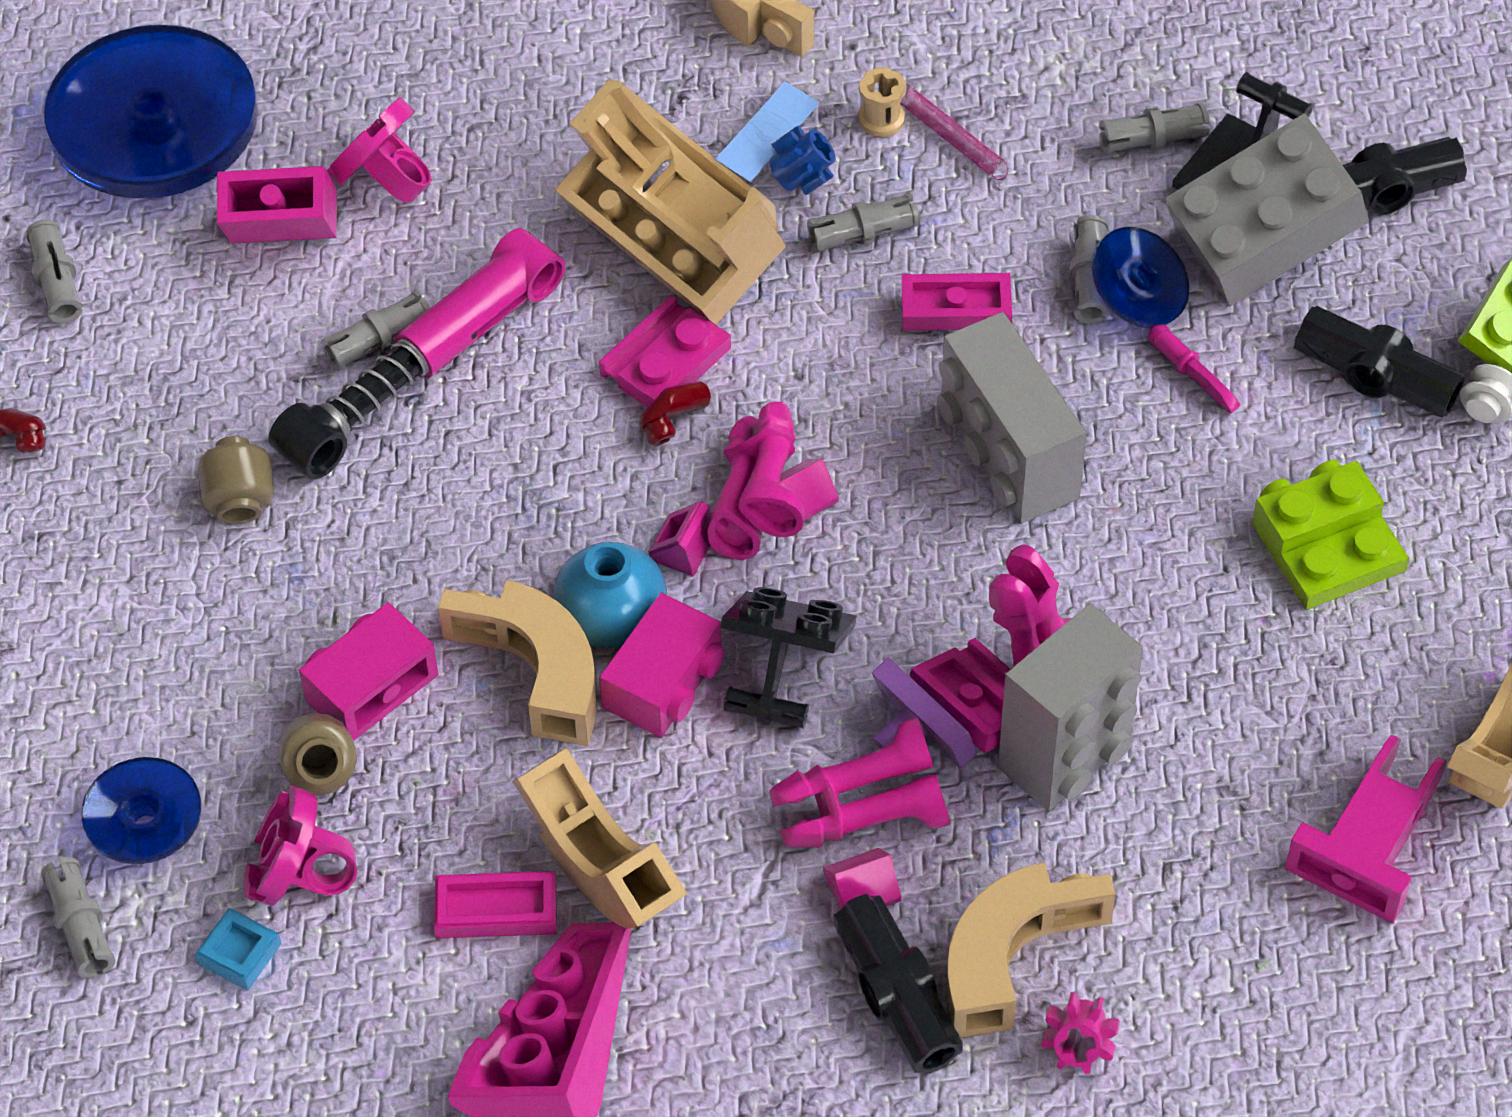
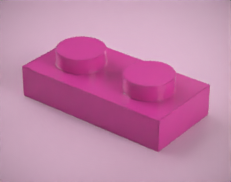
M1010 273L901 275L903 331L960 330L1003 311L1012 323Z

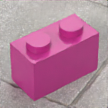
M324 166L217 172V224L231 244L337 238V187Z
M661 592L599 677L602 708L662 738L674 720L681 722L687 716L694 702L695 690L704 678L711 679L718 672L725 656V648L722 647L721 621Z
M389 602L373 614H366L360 617L352 625L348 633L328 648L324 647L315 651L308 658L305 665L299 669L305 701L318 713L328 714L341 721L350 732L353 741L439 675L434 644Z

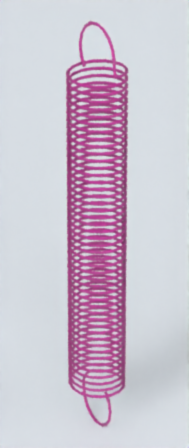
M906 84L912 89V93L916 92L914 96L916 98L909 105L908 103L907 107L904 105L906 109L982 168L987 174L992 175L993 172L988 173V170L993 166L995 168L998 162L1000 165L1002 160L1007 166L1006 175L1001 179H997L993 175L992 177L996 180H1002L1007 176L1008 165L1003 159L917 90H913L910 85ZM943 119V121L945 122L941 125L940 128L939 126L937 127V125ZM947 124L948 126L950 125V127L947 129L945 133L944 131L942 132V130L946 127ZM953 128L954 130L956 129V131L952 134L951 137L950 135L948 136V134L951 132ZM965 137V139L967 140L964 142L962 146L961 144L959 145V143ZM970 142V144H972L968 150L967 148L965 149V147ZM984 154L985 156H987L985 160L988 158V160L985 163L984 161L982 162V160L980 161Z

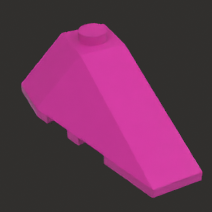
M614 922L571 923L532 970L535 981L518 1001L508 999L498 1011L501 1022L486 1040L477 1037L465 1051L447 1096L451 1106L470 1117H597L602 1103L631 928L621 927Z

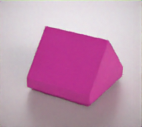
M823 458L806 459L781 473V486L795 492L801 499L805 510L804 521L839 502L838 494Z
M701 501L670 513L648 551L649 556L658 564L694 576L710 547L707 531L711 514L709 506Z
M880 848L823 867V873L840 910L846 905L847 901L866 893L869 896L881 895L886 906L901 901L902 897L891 854Z

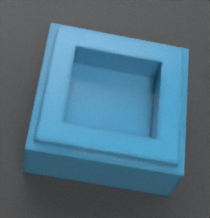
M228 908L195 953L197 964L248 991L282 942L279 933Z

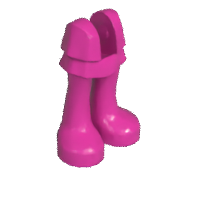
M773 401L766 404L760 410L759 419L753 416L743 417L737 420L728 437L730 444L724 449L723 453L731 464V471L717 502L714 504L707 530L709 544L724 557L737 560L754 557L760 550L761 531L771 536L786 538L796 535L802 530L805 510L801 499L795 492L781 486L780 483L783 467L787 459L795 453L794 442L796 440L791 411L783 402Z
M1019 545L1012 549L1006 559V568L1009 574L997 575L989 585L990 607L995 610L993 621L1007 629L1011 637L1013 667L1071 619L1060 617L1056 605V593L1059 582L1053 577L1054 572L1046 561L1029 545Z
M918 717L905 720L899 724L894 740L889 745L875 752L823 768L817 764L804 774L797 770L771 788L769 793L772 808L787 803H800L805 801L804 798L815 795L821 818L814 820L808 818L801 820L795 826L779 830L785 845L798 848L822 847L824 841H842L843 835L874 824L899 818H918L929 828H942L951 825L936 773L918 778L897 788L840 805L837 794L884 779L934 768Z

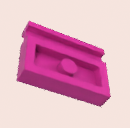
M670 295L599 361L600 375L604 378L611 377L618 382L620 389L648 407L665 388L696 382L731 349V335L692 308L684 309L678 305L677 298Z
M976 638L968 641L967 647L960 651L954 647L911 668L910 677L970 733L973 740L972 743L983 753L1000 746L1005 674L1011 670L1004 662Z

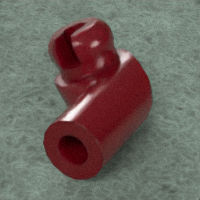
M698 381L665 388L640 415V432L646 433L648 443L659 446L669 442L670 438L674 437L676 429L670 421L679 413L706 408L711 400L708 386L704 382Z
M14 408L0 410V438L15 435L16 448L21 453L43 450L46 445L43 430H46V426L41 418Z

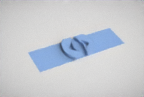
M785 81L715 160L751 182L768 163L770 158L777 154L771 144L796 126H800L818 106L819 102Z

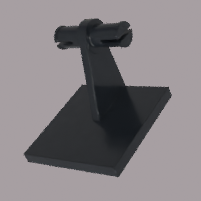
M1245 72L1238 82L1236 92L1262 104V111L1257 126L1255 127L1227 113L1173 179L1172 187L1179 190L1278 129L1280 113L1293 120L1304 113L1309 118L1313 104L1287 93V86L1279 82H1274L1271 85Z
M757 587L753 589V592L746 591L722 616L720 628L772 640L765 684L762 694L729 686L725 696L724 711L754 716L758 724L768 726L771 721H776L804 729L808 718L806 714L809 712V704L777 698V690L788 645L793 644L834 654L854 629L857 616L843 613V607L831 601L810 600L807 605L789 601L785 592L773 588Z

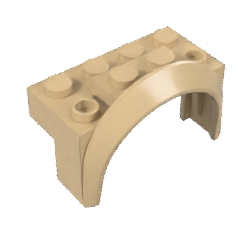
M608 79L569 123L590 150L556 187L555 191L569 208L695 311L717 325L787 246L777 233L776 205L756 188L749 186L727 167L715 160L713 156L620 81ZM665 161H671L656 181L643 192V185L654 175L656 170Z

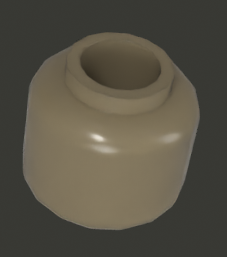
M230 436L222 438L216 442V447L207 450L199 458L198 476L201 503L209 513L216 515L217 519L221 522L243 524L254 521L272 503L274 496L270 456L263 448L249 444V440L244 437Z
M311 713L299 716L287 725L279 738L277 754L282 773L293 786L321 796L336 792L349 781L355 771L357 752L353 738L341 721L328 714Z

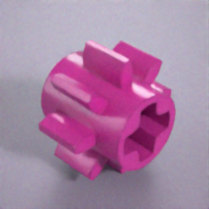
M1071 992L1068 1005L1063 1010L1057 1006H1049L1045 1021L1053 1028L1044 1031L1041 1046L1043 1048L1054 1047L1055 1053L1059 1058L1057 1068L1062 1069L1066 1065L1081 1067L1087 1075L1090 1074L1092 1063L1098 1056L1108 1061L1113 1059L1116 1046L1108 1038L1118 1034L1120 1021L1117 1018L1106 1019L1102 1009L1104 1002L1102 997L1092 1002L1079 999L1076 992Z

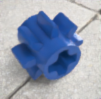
M798 125L771 144L777 154L770 158V168L776 180L786 190L793 191L800 186L803 193L808 195L833 177L832 172L827 167L835 163V153L831 144L821 132L812 129L804 134V131Z

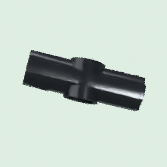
M1449 136L1400 150H1395L1388 143H1375L1361 150L1351 163L1342 165L1360 189L1365 207H1371L1377 214H1390L1400 210L1413 199L1415 194L1464 182L1467 173L1464 150L1457 138L1451 139Z
M1319 306L1311 307L1306 314L1295 337L1293 349L1344 372L1348 383L1362 395L1371 398H1382L1389 393L1441 418L1447 417L1454 406L1466 374L1414 351L1410 339L1395 327L1376 325L1369 330Z
M866 893L847 901L846 905L834 914V926L847 952L858 968L860 987L872 1013L878 1020L886 1019L915 1073L927 1072L931 1074L947 1067L956 1056L962 1053L963 1042L937 997L935 979L925 956L917 946H908L881 895L869 896Z

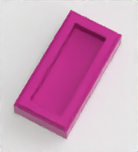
M556 871L435 875L434 930L436 939L557 934Z

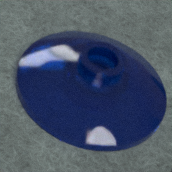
M1139 227L1115 229L1098 243L1092 256V277L1100 297L1113 313L1124 321L1142 328H1152L1162 324L1166 326L1180 316L1189 298V279L1181 258L1169 243L1157 234Z
M139 757L125 760L108 768L94 780L85 794L81 809V819L88 840L101 854L122 863L145 864L172 855L190 840L201 818L202 803L195 781L182 767L161 758ZM141 817H154L147 823L135 824Z

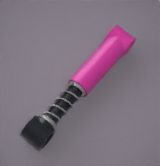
M517 228L507 233L493 250L490 261L397 334L395 336V344L391 348V354L388 357H377L373 369H362L359 372L358 381L355 383L346 382L343 384L342 393L339 396H328L326 402H321L318 405L314 404L311 407L300 402L285 409L271 427L268 438L270 446L308 478L315 480L324 477L343 458L347 448L346 438L350 436L354 424L359 423L363 425V417L373 409L381 411L380 404L389 396L397 398L396 391L405 383L413 385V377L415 375L428 379L431 378L526 300L539 302L548 297L563 278L566 268L564 259L523 228Z

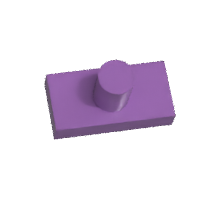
M889 657L872 672L882 695L900 711L872 738L879 749L889 745L894 740L899 724L905 720L918 717L924 737L927 736L961 769L978 753L975 745L972 743L973 740L970 733Z

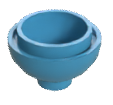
M601 542L580 550L564 563L555 581L553 599L565 607L578 621L590 646L617 648L622 647L661 592L666 595L668 594L663 574L659 566L648 554L624 543ZM605 573H617V574L612 575V576H602V575H601V574H605Z

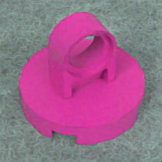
M401 96L397 98L379 115L380 119H377L336 158L326 170L328 174L342 186L363 166L392 196L402 202L409 203L414 201L430 185L432 178L426 164L396 134L415 113L413 108Z
M290 785L289 793L282 790L273 801L254 842L261 844L258 859L259 865L256 866L248 862L246 865L243 891L246 898L267 906H274L283 897L291 883L312 892L329 896L348 890L355 882L357 875L355 849L350 841L341 835L315 826L318 802L314 793ZM325 854L338 855L346 862L342 871L334 875L320 874L315 871L312 865L318 857Z

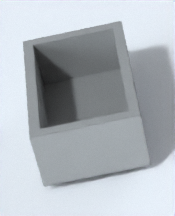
M1305 113L1165 198L1177 230L1229 306L1369 222L1360 189Z
M1004 311L945 335L943 361L939 362L942 388L941 394L937 396L938 407L945 422L949 426L956 425L964 437V446L972 463L975 466L982 465L991 478V487L999 504L1002 507L1009 506L1020 524L1080 499L1087 433Z
M1091 603L1085 606L1005 674L998 768L1048 812L1064 798L1070 801L1078 797L1088 786L1092 774L1106 762L1109 765L1118 762L1127 753L1133 742L1131 733L1133 718L1137 712V706L1135 705L1137 689L1142 678L1140 667L1143 646Z

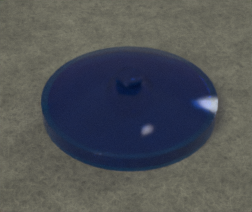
M145 25L128 28L106 35L85 46L59 70L47 92L44 106V120L50 145L62 167L75 179L92 189L113 196L136 199L159 198L180 194L195 189L216 178L217 172L227 170L244 152L253 136L258 118V104L254 82L242 58L230 46L218 38L196 29L176 25Z

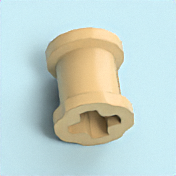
M886 67L867 71L859 82L860 97L864 101L858 113L859 125L864 132L871 136L880 138L890 137L898 133L905 123L904 108L900 104L902 97L906 93L905 79L899 72L892 71ZM876 83H879L878 91H874ZM886 113H890V120L886 122Z

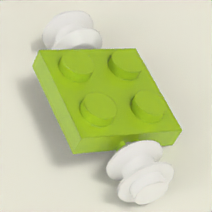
M1512 258L1502 265L1458 339V342L1487 363L1478 365L1472 370L1470 382L1465 384L1460 391V400L1468 414L1482 423H1503L1512 415Z

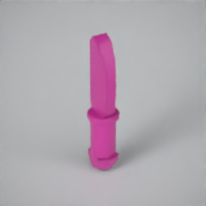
M1164 324L1154 325L1150 328L1147 336L1149 342L1177 367L1176 369L1180 374H1188L1228 413H1233L1241 406L1231 391L1199 362L1200 356L1198 352L1191 351Z

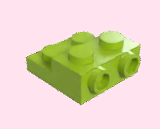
M1338 460L1325 461L1311 472L1308 479L1292 485L1288 479L1275 480L1268 484L1261 491L1259 497L1256 498L1252 525L1305 610L1407 571L1410 558L1382 517L1384 501L1357 460L1342 466Z

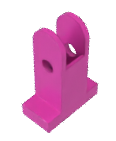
M1393 734L1384 743L1330 835L1302 822L1291 839L1285 870L1394 924L1404 907L1412 879L1411 875L1392 867L1435 793L1447 764L1446 760L1437 757L1431 764L1417 790L1386 776L1401 742V738Z

